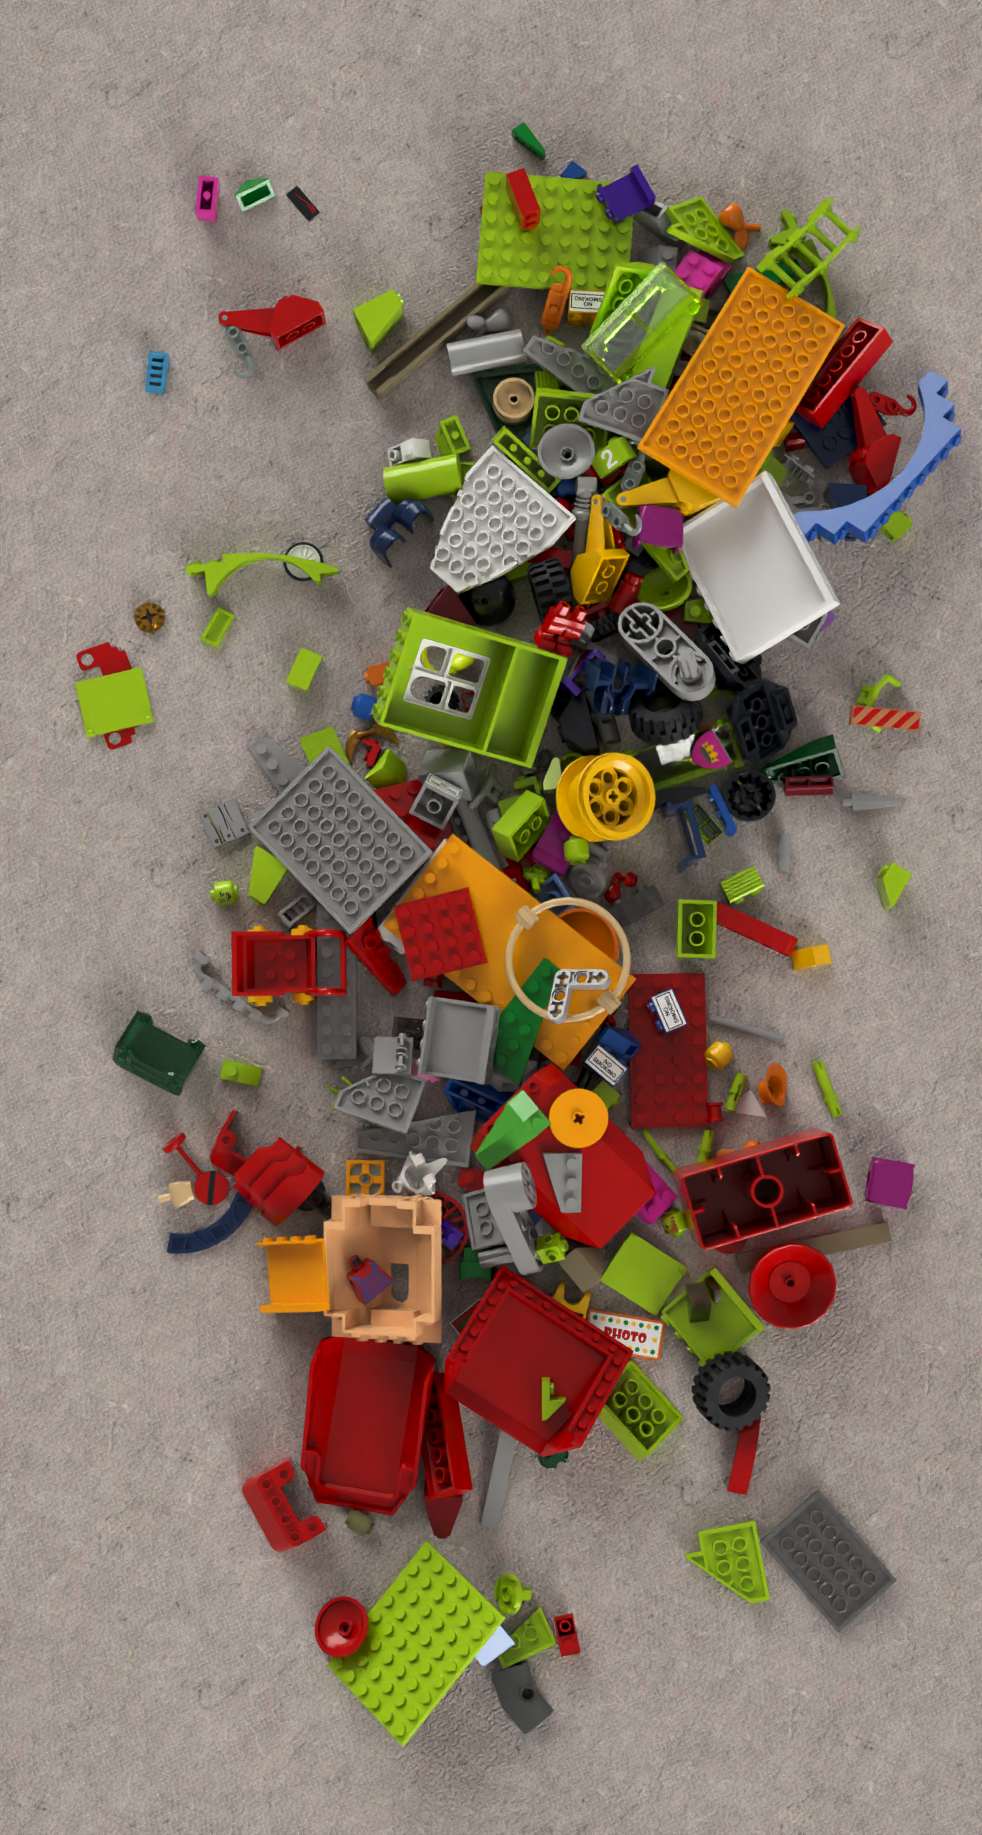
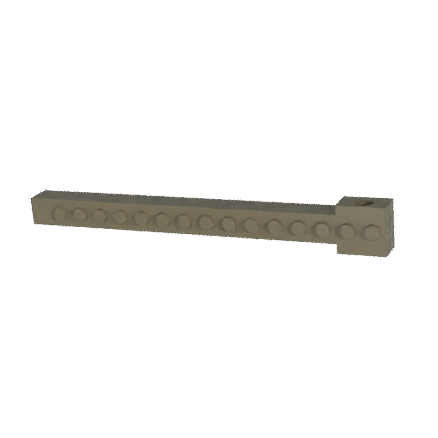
M474 284L364 377L365 385L381 401L445 347L446 343L451 342L468 327L466 321L468 316H481L514 287Z

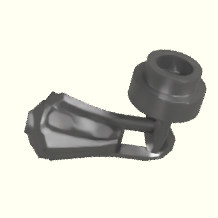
M548 749L541 750L538 754V762L541 764H533L532 769L520 766V775L529 776L548 771L553 754Z

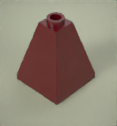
M450 585L442 587L425 609V612L471 626L475 624V621Z
M425 1480L423 1500L433 1534L437 1538L445 1539L452 1532L463 1502V1494L429 1500L427 1481Z

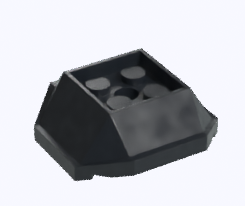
M713 622L698 629L693 636L695 637L694 644L713 664L716 677L715 686L719 690L740 692L757 679H761L762 671L760 664L762 663V656L759 654L744 664L734 662L729 655L730 649L728 645L726 646L721 639L722 633L720 629H717Z
M759 678L734 695L732 704L726 710L741 757L756 765L762 764L783 749L790 738L792 729L798 723L788 688L766 679Z

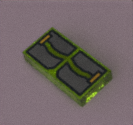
M697 804L693 809L700 835L709 845L723 832L702 807ZM686 813V814L684 815V817H685V818L687 819V821L689 822L688 816H687V813Z

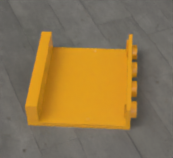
M316 1235L304 1236V1239H302V1236H291L290 1240H288V1236L276 1237L274 1241V1237L262 1238L263 1242L255 1243V1246H266L271 1304L260 1305V1313L319 1312L330 1310L324 1238L316 1239Z

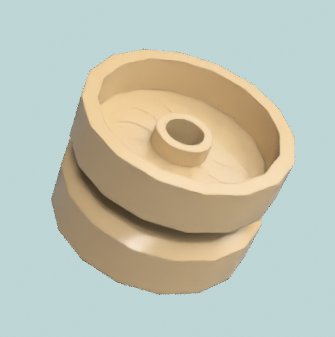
M507 378L498 384L493 394V411L502 423L510 426L520 425L531 417L535 402L534 391L531 385L520 378Z

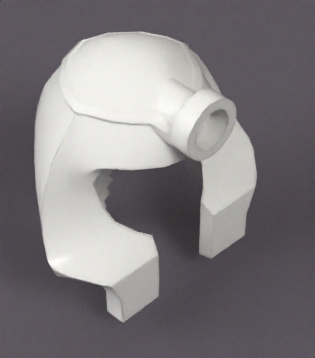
M412 1150L409 1151V1155L399 1175V1180L393 1182L392 1189L396 1193L406 1191L413 1195H434L435 1175L447 1163V1159L441 1158L427 1163L422 1153L416 1154Z

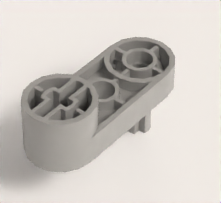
M639 602L625 608L620 614L618 629L627 653L657 672L658 679L680 699L697 701L708 696L714 689L716 682L715 671L710 659L656 606L651 603ZM666 648L673 649L671 653L662 655Z
M520 1162L485 1171L483 1184L486 1199L507 1246L478 1253L481 1268L486 1269L515 1262L517 1269L522 1275L542 1271L544 1264L536 1252L539 1235L528 1213L529 1209H533L537 1205L536 1188L528 1165L525 1162Z

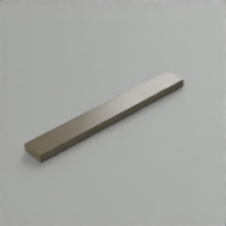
M886 1221L791 1243L807 1244L824 1255L889 1242L892 1239L889 1225ZM775 1246L736 1254L740 1273L752 1271L758 1259Z

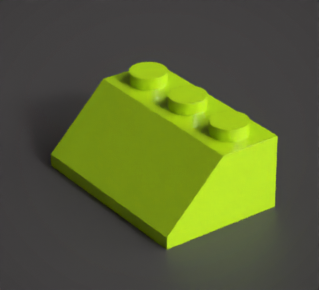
M683 899L675 901L674 959L716 958L717 901Z

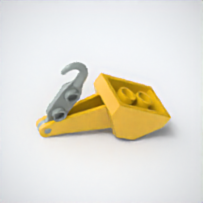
M634 440L628 441L630 445L635 444L638 446L640 443ZM639 450L638 455L628 464L620 484L622 493L617 496L615 503L619 508H636L647 504L661 507L672 506L674 509L680 510L683 516H693L718 502L720 498L672 469L669 470L666 478L638 487L645 471L646 456L645 453Z
M593 495L591 498L585 553L576 556L570 570L574 598L580 604H595L604 601L608 603L630 556L624 549H615L612 526L616 530L626 532L630 536L638 535L642 529V520L638 514L635 515L637 526L633 529L629 524L628 517L614 503L607 502L605 495Z

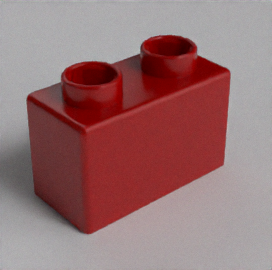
M816 1128L683 1166L673 1171V1178L691 1238L703 1250H710L848 1209L853 1205L834 1136L829 1132Z

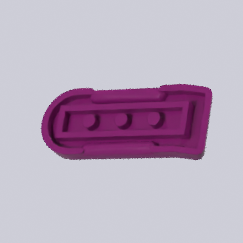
M557 809L534 846L530 859L561 877L570 862L565 860L563 845L569 840V837L574 835L562 823Z

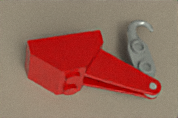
M296 295L282 297L275 308L223 311L218 315L220 325L226 327L225 336L234 353L248 365V371L245 373L234 370V373L240 378H248L255 371L251 346L243 332L271 338L278 351L326 324L324 310L318 301Z

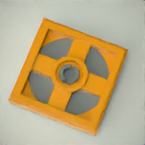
M346 1160V1196H350V1194L373 1195L375 1193H383L385 1195V1160Z

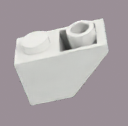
M411 438L387 449L390 467L432 458L429 440Z

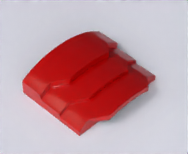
M278 1137L270 1147L257 1148L247 1161L235 1171L236 1183L232 1188L244 1196L251 1205L261 1211V1215L277 1226L288 1218L311 1194L322 1180L325 1171L281 1137Z

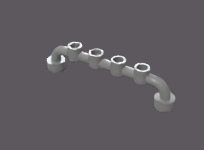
M199 950L194 955L196 959L194 972L202 980L200 985L209 991L211 988L217 990V996L224 1001L227 999L233 1001L234 1004L232 1006L238 1011L242 1012L243 1009L250 1013L248 1017L258 1023L261 1020L267 1024H274L282 1017L286 1019L289 1015V1010L277 1004L273 1009L275 1014L267 1016L242 997L232 996V991L229 988L223 986L202 971V964L207 965L211 958Z

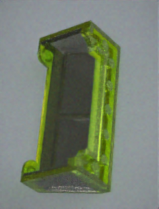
M725 718L713 721L714 724L697 729L693 735H689L688 739L680 740L677 744L670 743L668 746H663L662 744H658V746L650 745L635 751L632 748L622 752L637 759L644 765L652 778L655 791L721 769L726 770L728 769L727 767L734 766V768L744 766L731 721L725 720ZM712 729L720 741L724 738L728 740V745L724 748L732 760L731 764L718 769L701 767L692 762V752L695 743L702 735Z

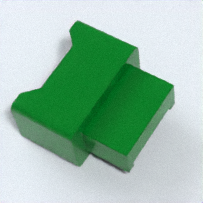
M464 1247V1260H459V1281H465L468 1277H484L487 1281H492V1267L482 1269L478 1258V1253L488 1251V1249L472 1252L471 1247Z

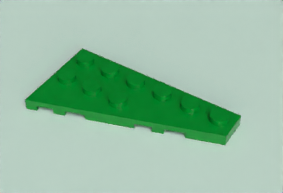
M544 957L522 985V991L533 1003L547 1010L554 977L561 969ZM515 995L500 1014L493 1065L517 1085H520L543 1017L529 1010Z

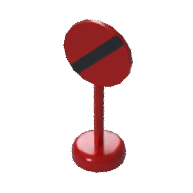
M183 1132L179 1133L162 1147L163 1152L170 1153L176 1149L199 1176L194 1185L197 1199L203 1204L217 1205L228 1194L229 1186L227 1179L220 1172L213 1170L202 1173L179 1146L186 1139V1135Z

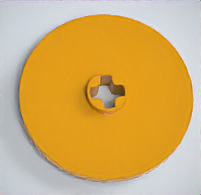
M580 1088L571 1089L562 1093L553 1102L549 1112L550 1128L554 1136L564 1145L573 1148L587 1147L597 1142L603 1136L608 1125V1111L602 1099L594 1092ZM576 1114L583 1115L581 1123L573 1121L576 1118Z

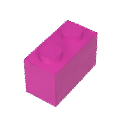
M199 176L195 211L198 221L217 222L220 195L218 177Z

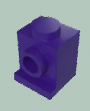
M441 1217V1243L453 1250L464 1234Z

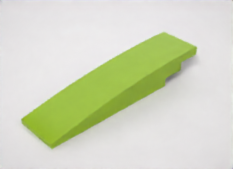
M666 281L629 379L652 367H656L651 384L670 389L703 293L702 290L673 281Z

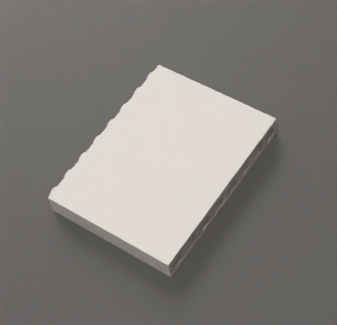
M764 471L753 479L737 508L723 500H719L683 524V546L681 550L690 569L688 575L696 582V590L706 602L704 606L714 618L712 619L713 624L717 629H720L722 633L721 639L726 646L728 645L730 649L729 655L734 662L746 663L840 605L837 596L771 473Z

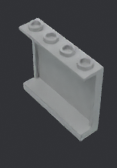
M429 996V1000H427L425 1005L427 1014L423 1022L424 1035L420 1042L421 1057L417 1062L418 1074L489 1085L491 1083L501 1007Z

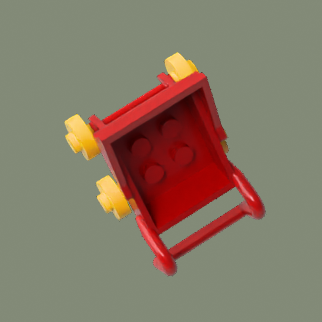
M298 925V929H291V935H284V931L265 929V926H253V930L231 931L232 996L248 997V1003H254V1006H266V1003L273 1002V996H285L284 993H295L292 994V1002H299V1006L310 1005V1002H316L317 996L320 995L345 996L347 994L345 931L311 929L309 925ZM315 937L340 938L341 988H316Z

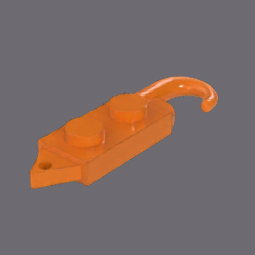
M557 266L551 272V276H554L556 272L562 271L566 277L564 284H553L550 288L540 322L543 325L545 336L558 329L573 281L571 270L565 266Z

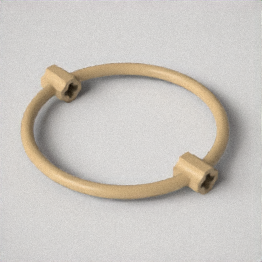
M556 898L545 901L532 909L527 905L522 907L514 916L518 923L510 934L505 953L507 977L517 998L535 1014L549 1019L547 1010L533 1003L524 994L516 980L513 968L514 947L522 929L525 928L528 931L540 920L537 914L556 906L575 905L596 912L612 926L622 947L623 968L619 982L613 992L607 989L596 1000L600 1005L583 1013L567 1015L564 1022L584 1021L599 1015L605 1010L611 1015L622 1004L618 997L627 983L631 967L629 943L619 922L601 906L580 898Z

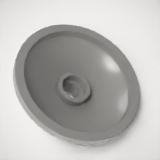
M560 424L551 428L543 435L538 445V459L542 468L549 475L558 479H572L580 476L591 466L595 456V445L591 435L584 428L575 424ZM567 454H570V458H565Z

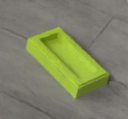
M217 607L200 641L218 649L235 615Z

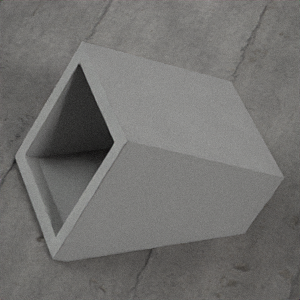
M461 748L426 750L425 756L421 761V769L418 771V781L423 785L428 774L431 773L462 789L463 793L460 799L473 801L479 773L472 752Z

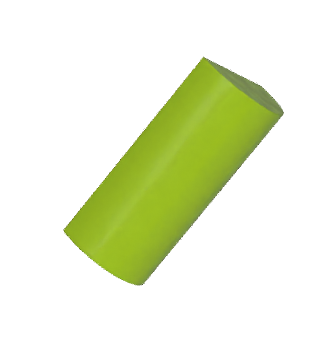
M456 453L384 468L383 480L387 498L398 505L406 499L418 501L458 493L459 490L463 489L462 486L464 484L460 454Z

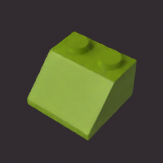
M893 862L884 867L882 866L877 874L879 879L876 883L885 910L894 907L912 876V873Z

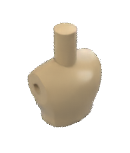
M190 1180L168 1184L169 1193L157 1196L159 1204L171 1200L174 1208L195 1200Z

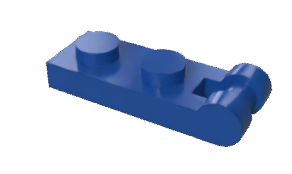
M713 784L708 787L707 797L710 803L714 802L717 808L714 810L719 820L722 819L724 822L725 835L731 837L737 831L736 825L717 785Z

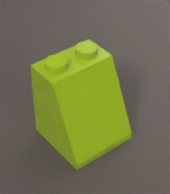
M394 289L353 309L354 322L371 354L377 351L403 318L402 311L404 307L402 304L404 302L400 294H396Z

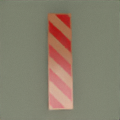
M850 705L848 724L919 731L921 712Z

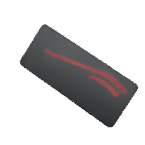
M298 186L286 194L308 221L320 213Z

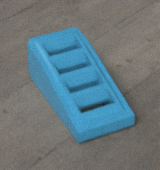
M150 351L145 386L146 392L164 394L170 360L168 353ZM153 367H160L162 370H155ZM152 375H159V376H162V377H161V378H154V377H152ZM151 382L161 383V386L151 385Z

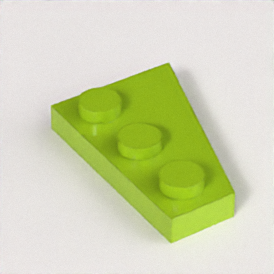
M541 1607L511 1635L516 1644L498 1656L503 1669L557 1644Z

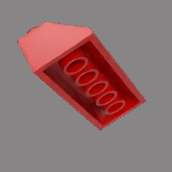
M858 317L831 349L795 411L809 423L823 428L893 343L885 327Z
M434 1373L422 1448L429 1500L457 1496L473 1490L459 1402L444 1393L445 1373Z

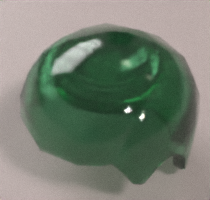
M565 1451L545 1457L537 1454L539 1464L546 1469L557 1468L559 1462L566 1463L569 1452Z

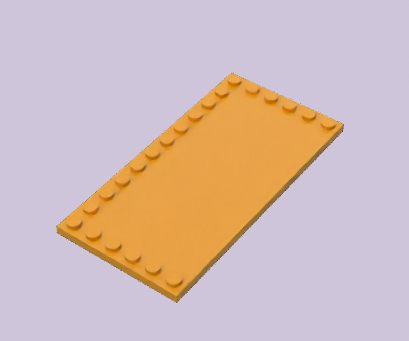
M749 266L637 447L643 453L737 508L845 327V324L800 297L794 295L788 299L786 296L790 291Z
M452 834L399 904L467 887L470 888L488 963L445 973L444 975L480 1004L499 1006L502 1013L515 996L505 968L507 942L518 923L514 916L525 905L532 909L541 904V902L459 837ZM546 909L537 914L540 920L528 931L525 928L522 929L514 947L513 968L520 988L543 958L546 957L561 970H605L611 978L608 988L603 990H572L568 1015L583 1013L600 1005L596 1000L607 989L613 992L619 982L623 967L551 910ZM394 910L383 926L402 941ZM630 973L627 983L618 997L619 1000L636 980ZM587 976L580 977L578 983H584L587 980ZM560 993L556 1000L564 999L565 993ZM605 1010L599 1015L584 1021L563 1022L558 1025L552 1023L549 1019L543 1018L534 1047L562 1070H565L609 1013Z

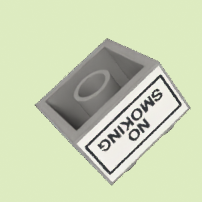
M429 773L409 813L444 830L460 800L463 790Z

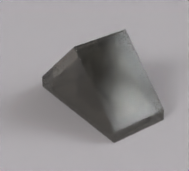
M705 1282L685 1284L689 1323L709 1321L711 1301Z

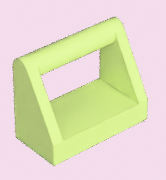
M553 758L543 781V794L556 793L557 784L561 776L558 758Z

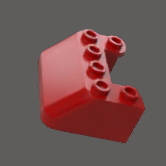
M291 1456L250 1478L242 1487V1493L271 1547L277 1552L297 1547L326 1531L328 1527L327 1522L323 1523L317 1516H309L299 1522L281 1487L291 1482L294 1478Z

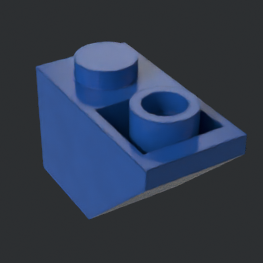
M606 1026L602 1029L599 1037L596 1039L602 1046L606 1045L613 1053L628 1059H632L642 1045L629 1030Z

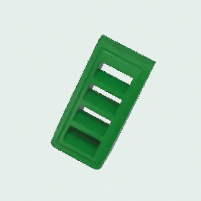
M524 122L512 130L513 139L541 161L545 159V149Z

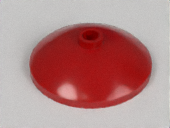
M347 1596L336 1597L327 1602L318 1613L315 1622L317 1644L323 1652L337 1658L347 1657L355 1653L363 1645L369 1630V1618L364 1606L356 1599Z

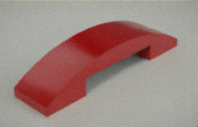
M761 1417L758 1421L755 1419L751 1426L747 1427L745 1425L743 1426L744 1429L738 1430L739 1434L734 1461L727 1487L729 1492L747 1495L757 1450Z

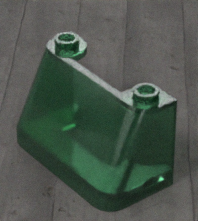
M137 1010L115 1045L114 1063L173 1095H181L206 1045L198 1039H189L185 1043L153 1026L154 1023L151 1015Z

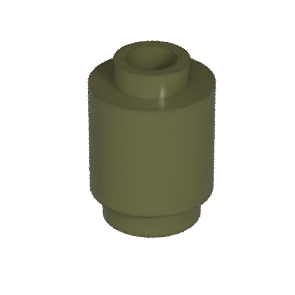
M351 1509L344 1522L348 1525L349 1529L361 1536H364L365 1533L369 1535L374 1527V1524L371 1523L372 1518Z

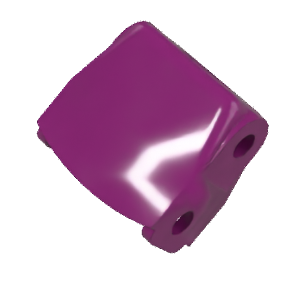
M648 504L639 506L636 514L642 520V529L638 535L633 536L632 547L637 549L641 542L654 546L672 548L673 555H677L683 546L684 531L683 514L681 511ZM635 519V527H634V529H635L636 526H637V520H636V519Z
M872 1157L869 1164L864 1201L907 1209L913 1187V1168H915V1164Z

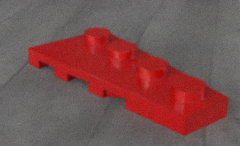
M370 916L352 935L349 934L344 943L391 996H396L407 981L396 961L392 960L389 954L390 950L381 940V934L378 928L375 929L372 923L373 919Z

